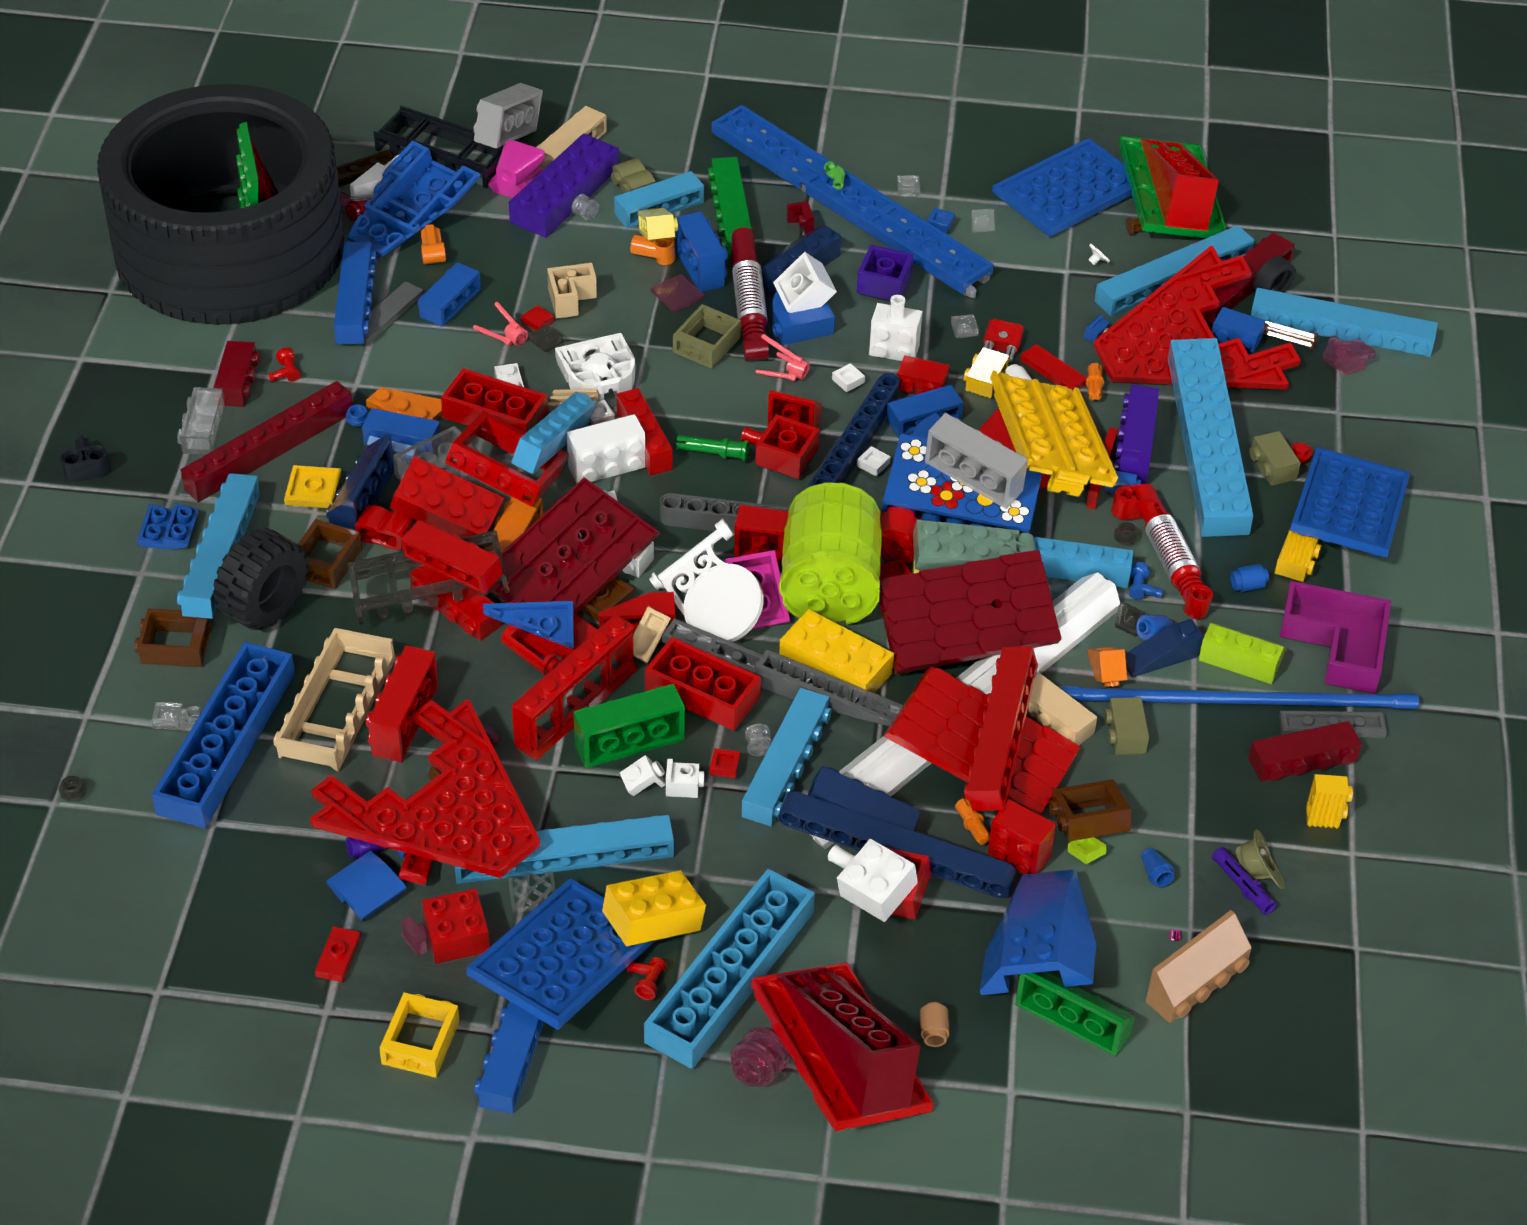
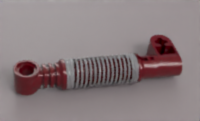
M741 227L732 232L731 265L733 269L737 316L741 320V330L743 331L745 361L768 360V342L761 337L763 334L766 335L765 327L767 326L761 265L757 261L754 232L750 228Z

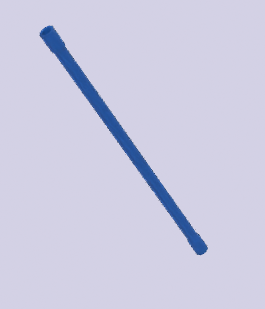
M1057 686L1077 702L1110 701V698L1141 697L1142 702L1392 707L1394 709H1418L1419 707L1418 694L1407 693L1346 694L1110 689Z

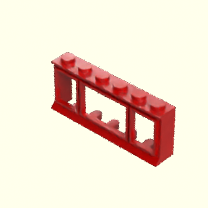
M615 614L512 704L514 746L537 761L574 728L573 711L599 705L638 670L633 661L632 630L635 629L633 624ZM612 653L613 659L622 664L617 670L611 667ZM601 663L602 683L598 685L592 680H586L584 682V691L589 695L583 700L575 695H569L567 697V706L572 710L567 715H564L563 696ZM553 706V711L549 715L550 721L554 726L547 731L543 727L537 726V719Z

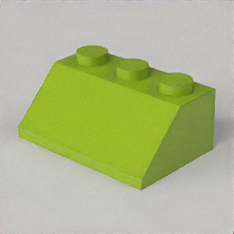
M1210 623L1202 641L1199 661L1272 685L1287 647L1216 623Z

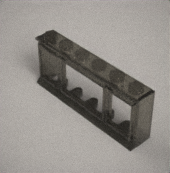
M497 531L461 537L460 539L468 543L472 542L483 550H494L495 554L500 558L503 575L497 581L502 580L505 593L510 592ZM404 551L347 563L354 608L360 625L365 624L363 611L376 608L378 616L386 618L389 615L387 608L389 605L402 603L404 612L409 613L414 610L412 600L427 597L429 606L436 607L439 604L438 594L452 592L453 599L458 602L464 599L462 589L470 588L454 579L398 591L395 572L424 566L405 557ZM387 574L390 593L361 599L358 580ZM489 590L485 594L479 591L478 593L480 596H485L489 593Z

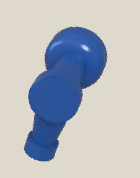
M1143 562L1133 563L1130 575L1134 580L1133 586L1129 589V596L1137 600L1142 599L1144 594L1161 598L1162 588L1143 584V581L1150 575V567Z

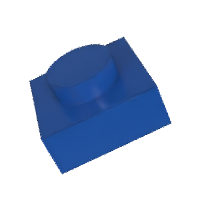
M934 208L927 222L942 232L947 233L954 221L955 213Z

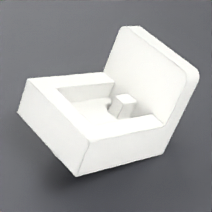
M646 755L620 772L626 789L632 796H635L654 782L661 788L666 785L663 778L665 774L663 767L658 761L653 762Z

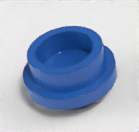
M353 405L349 407L346 413V421L353 426H362L369 412L363 405Z

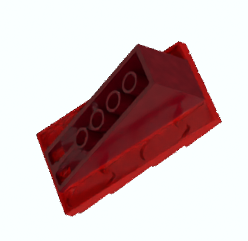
M847 962L752 978L751 987L754 990L756 1000L771 1020V1027L795 1061L796 1069L812 1091L814 1101L835 1132L845 1130L846 1128L850 1129L870 1125L871 1123L895 1120V1118L900 1119L919 1115V1113L932 1112L933 1101L916 1075L920 1044L874 1007Z

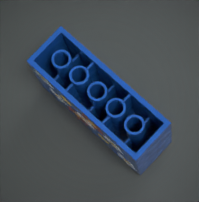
M900 433L883 498L882 513L886 512L889 507H902L915 512L914 516L919 520L921 517L927 521L1019 530V534H1030L1042 473L1029 471L1027 468L1023 491L1005 509L925 463L927 438Z

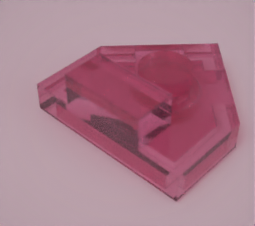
M1334 337L1329 339L1328 346L1323 353V360L1334 369H1339L1345 375L1365 369V361L1375 358V350L1362 340H1352V343L1339 342V338Z

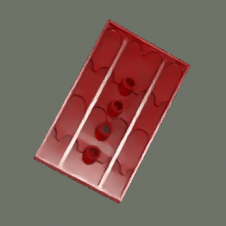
M930 667L926 670L883 737L969 783V768L974 763V748L978 747V732L983 727V712L988 707V695L972 685L967 686L939 668ZM1026 716L1006 802L1010 799L1041 815L1052 797V789L1058 787L1065 772L1078 753L1080 746L1045 725L1043 727Z

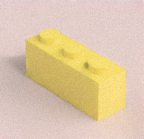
M664 208L638 211L640 233L648 240L675 237V231H678V222L672 213Z

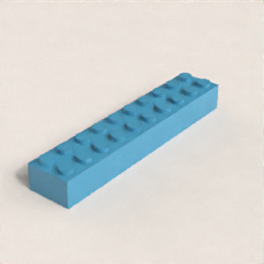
M1217 338L1171 340L1168 364L1201 537L1250 535L1253 512Z

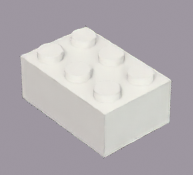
M635 414L566 432L567 453L569 454L567 458L568 468L576 484L584 477L593 482L645 468V432Z

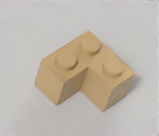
M592 263L547 268L548 291L556 319L578 316V300L597 298L596 275Z

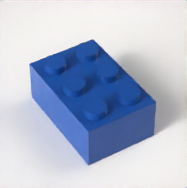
M701 211L676 217L678 222L676 252L698 292L724 287L725 277H727L725 260L728 258L727 251L724 246H721L717 233L712 231L709 219H706Z

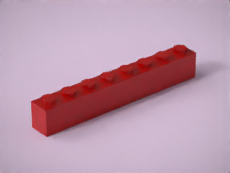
M1033 646L1002 647L1000 658L996 660L997 671L996 675L992 676V691L987 696L988 707L983 712V727L978 732L979 743L978 747L974 748V763L970 765L969 783L964 788L965 798L970 801L972 811L1005 809L1038 667Z

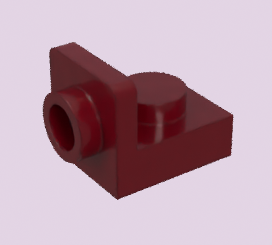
M808 201L787 204L786 220L788 224L798 222L799 228L802 227L804 234L814 230V216Z

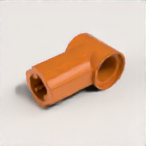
M426 225L421 230L423 265L446 262L444 242H441L440 229L434 225Z
M633 236L630 247L632 254L656 258L657 263L661 265H670L675 261L674 238L648 240L644 236Z

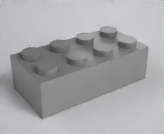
M519 83L480 99L477 105V122L473 129L475 133L474 141L497 149L503 146L507 140L514 141L536 131L543 90Z
M944 413L928 431L925 463L1005 509L1023 491L1028 459L1021 454L1010 450L1000 442L994 441L979 430L973 429L958 418L952 417L947 413Z

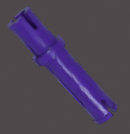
M1225 847L1218 848L1213 853L1212 859L1242 890L1243 897L1247 900L1250 899L1263 915L1273 911L1276 907V902L1262 889L1263 886L1259 880H1254L1234 857L1230 855ZM1230 865L1240 874V877L1230 868ZM1248 884H1249L1250 887L1258 894V896H1256V895L1250 890V888L1247 886Z

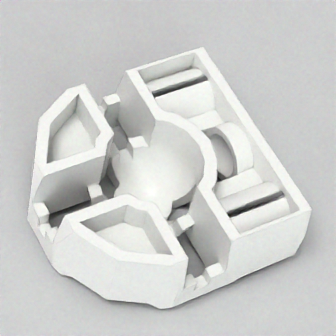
M622 333L555 348L557 364L570 389H597L599 397L596 402L604 400V393H608L610 388H612L615 396L616 393L633 389L635 358ZM589 350H595L593 354L589 356L585 355L586 352H588Z

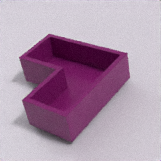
M1290 581L1279 637L1330 647L1324 684L1375 694L1382 670L1391 600Z

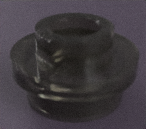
M1123 522L1114 531L1115 540L1121 544L1130 545L1138 540L1139 533L1136 526L1132 523Z
M74 775L64 778L59 786L60 796L67 801L79 800L87 791L85 782L80 777Z

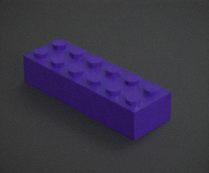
M583 133L509 201L510 223L547 238L611 177L613 166L619 164V148Z

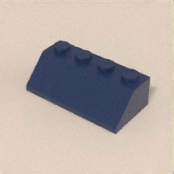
M825 225L807 232L761 264L763 287L775 294L777 289L773 282L804 252L820 261L825 267L840 256L841 235Z
M385 435L368 445L361 456L357 457L355 467L352 472H348L343 487L338 489L334 503L328 506L326 517L330 523L355 530V524L366 506L377 503L395 471L390 435Z

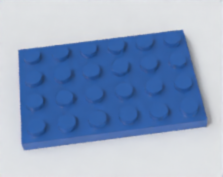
M1090 138L993 185L992 193L1049 237L1132 195L1124 164Z
M1317 447L1290 531L1297 532L1303 536L1318 538L1324 542L1343 545L1349 549L1368 552L1374 556L1387 558L1410 472Z
M570 878L467 967L466 975L559 1030L654 941L625 946L602 912L604 897Z

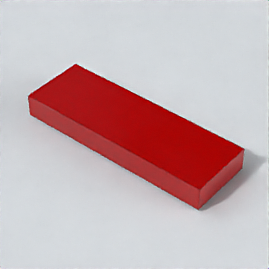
M1037 344L1023 352L1020 356V361L1056 385L1065 386L1072 389V391L1074 388L1081 389L1086 385L1087 377Z

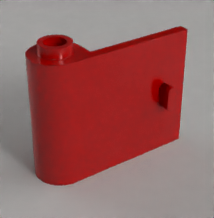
M575 614L573 616L574 648L565 647L512 625H509L503 631L501 643L545 676L596 632L597 629Z

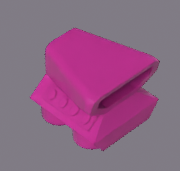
M507 140L496 168V174L488 183L489 187L494 193L513 198L544 170L539 165L545 158V152L530 145Z

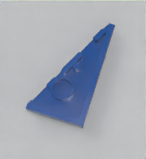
M573 601L483 604V613L488 617L565 647L574 648Z

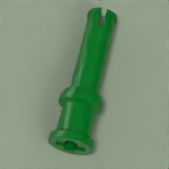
M680 434L677 436L678 441L686 442V444L676 443L677 450L719 454L722 459L732 457L739 458L743 462H747L749 457L750 442L748 440L736 442L730 441L729 438H723L722 441Z

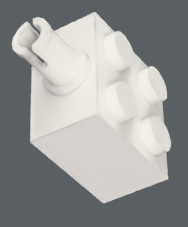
M893 295L890 299L891 305L877 303L871 320L869 355L902 361L904 355L916 358L920 346L922 311L904 308L905 297L902 295Z
M869 839L855 856L838 845L833 846L828 854V861L844 869L837 877L840 896L883 922L889 918L918 883L915 864L872 839Z

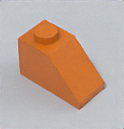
M1116 647L1087 649L1096 681L1104 682V686L1108 687L1120 685L1119 681L1127 680L1125 649Z

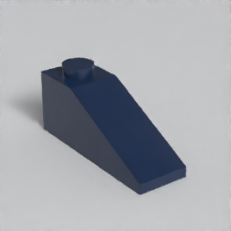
M1192 619L1169 625L1125 654L1126 669L1133 678L1197 658L1200 655L1204 636Z

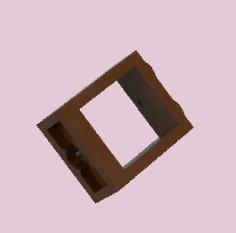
M318 519L313 521L298 543L304 549L308 559L307 581L332 589L337 588L362 550L360 532ZM318 540L343 546L332 564L308 557Z
M148 608L145 619L142 618L140 622V638L137 637L135 640V652L139 653L141 664L202 667L212 631L210 618L182 616V610ZM156 631L193 633L190 646L153 644Z
M1114 779L1052 789V801L1048 803L1049 812L1052 817L1055 816L1059 831L1064 832L1069 842L1131 831V808ZM1104 805L1106 808L1104 810L1075 815L1071 811Z

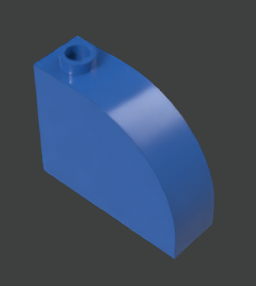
M776 291L772 305V329L774 336L779 338L782 345L834 334L835 316L827 302L819 308L789 313L778 291Z

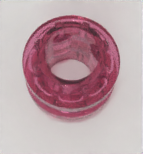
M752 1028L731 1051L730 1063L735 1077L747 1086H767L776 1078L778 1072L782 1071L788 1064L789 1052L773 1028Z

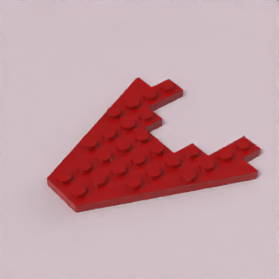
M1213 245L1209 246L1094 340L1093 347L1111 382L1172 385L1168 364L1170 341L1215 338L1202 313L1219 308L1220 302L1213 289L1251 277L1252 272L1244 257L1241 255L1221 261ZM1240 338L1218 344L1227 387L1288 389L1289 383L1282 371L1299 366L1301 361L1291 342L1248 355Z
M468 699L451 712L446 711L430 700L412 714L414 723L443 743V745L428 755L429 763L442 773L407 800L403 799L389 787H386L367 802L333 775H330L311 790L312 797L325 806L309 818L313 828L497 878H502L541 846L540 838Z

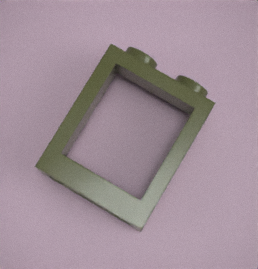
M701 304L673 334V353L712 369L741 338V320ZM703 327L723 334L715 345L694 337Z

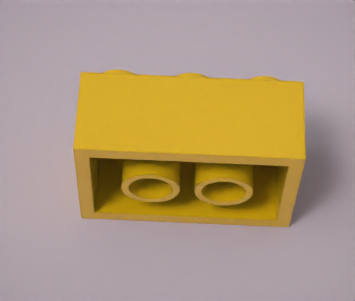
M680 870L607 885L602 912L625 946H631L701 931L706 904Z

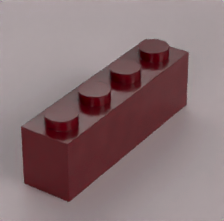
M1345 721L1253 741L1248 759L1260 782L1277 780L1290 775H1301L1313 770H1323L1331 766L1350 764L1358 760L1362 743L1350 722Z

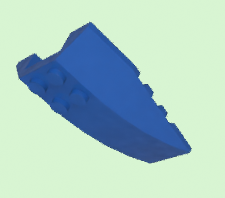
M412 140L383 172L382 181L375 186L374 195L371 200H367L364 206L365 212L358 216L347 235V239L352 242L371 241L372 250H376L377 255L383 257L411 239L425 228L426 225H429L452 208L481 175L464 165L456 172L433 161L430 149Z
M1076 869L1022 875L985 952L980 985L981 995L1008 993L1011 975L1060 970L1064 987L1093 984L1097 944Z

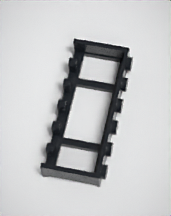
M400 106L398 112L378 132L373 131L376 151H380L389 142L390 152L396 155L400 151V146L407 147L413 140L430 149L433 161L437 162V158L445 162V167L455 171L456 165L461 167L464 165L481 173L483 188L486 189L489 187V181L496 174V168L504 147L503 145L496 149L475 142V133L472 129L404 106ZM403 126L413 128L406 137L396 134ZM422 132L465 147L457 155L421 143L415 139ZM474 149L493 156L487 164L467 158Z

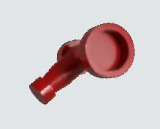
M288 347L280 349L276 353V359L285 368L273 373H267L270 382L287 377L288 381H297L301 374L293 363L295 360L294 351Z
M654 957L649 964L633 961L627 966V972L646 975V978L639 980L634 988L636 995L640 998L653 1000L656 997L658 988L655 983L660 973H663L667 966L663 959Z

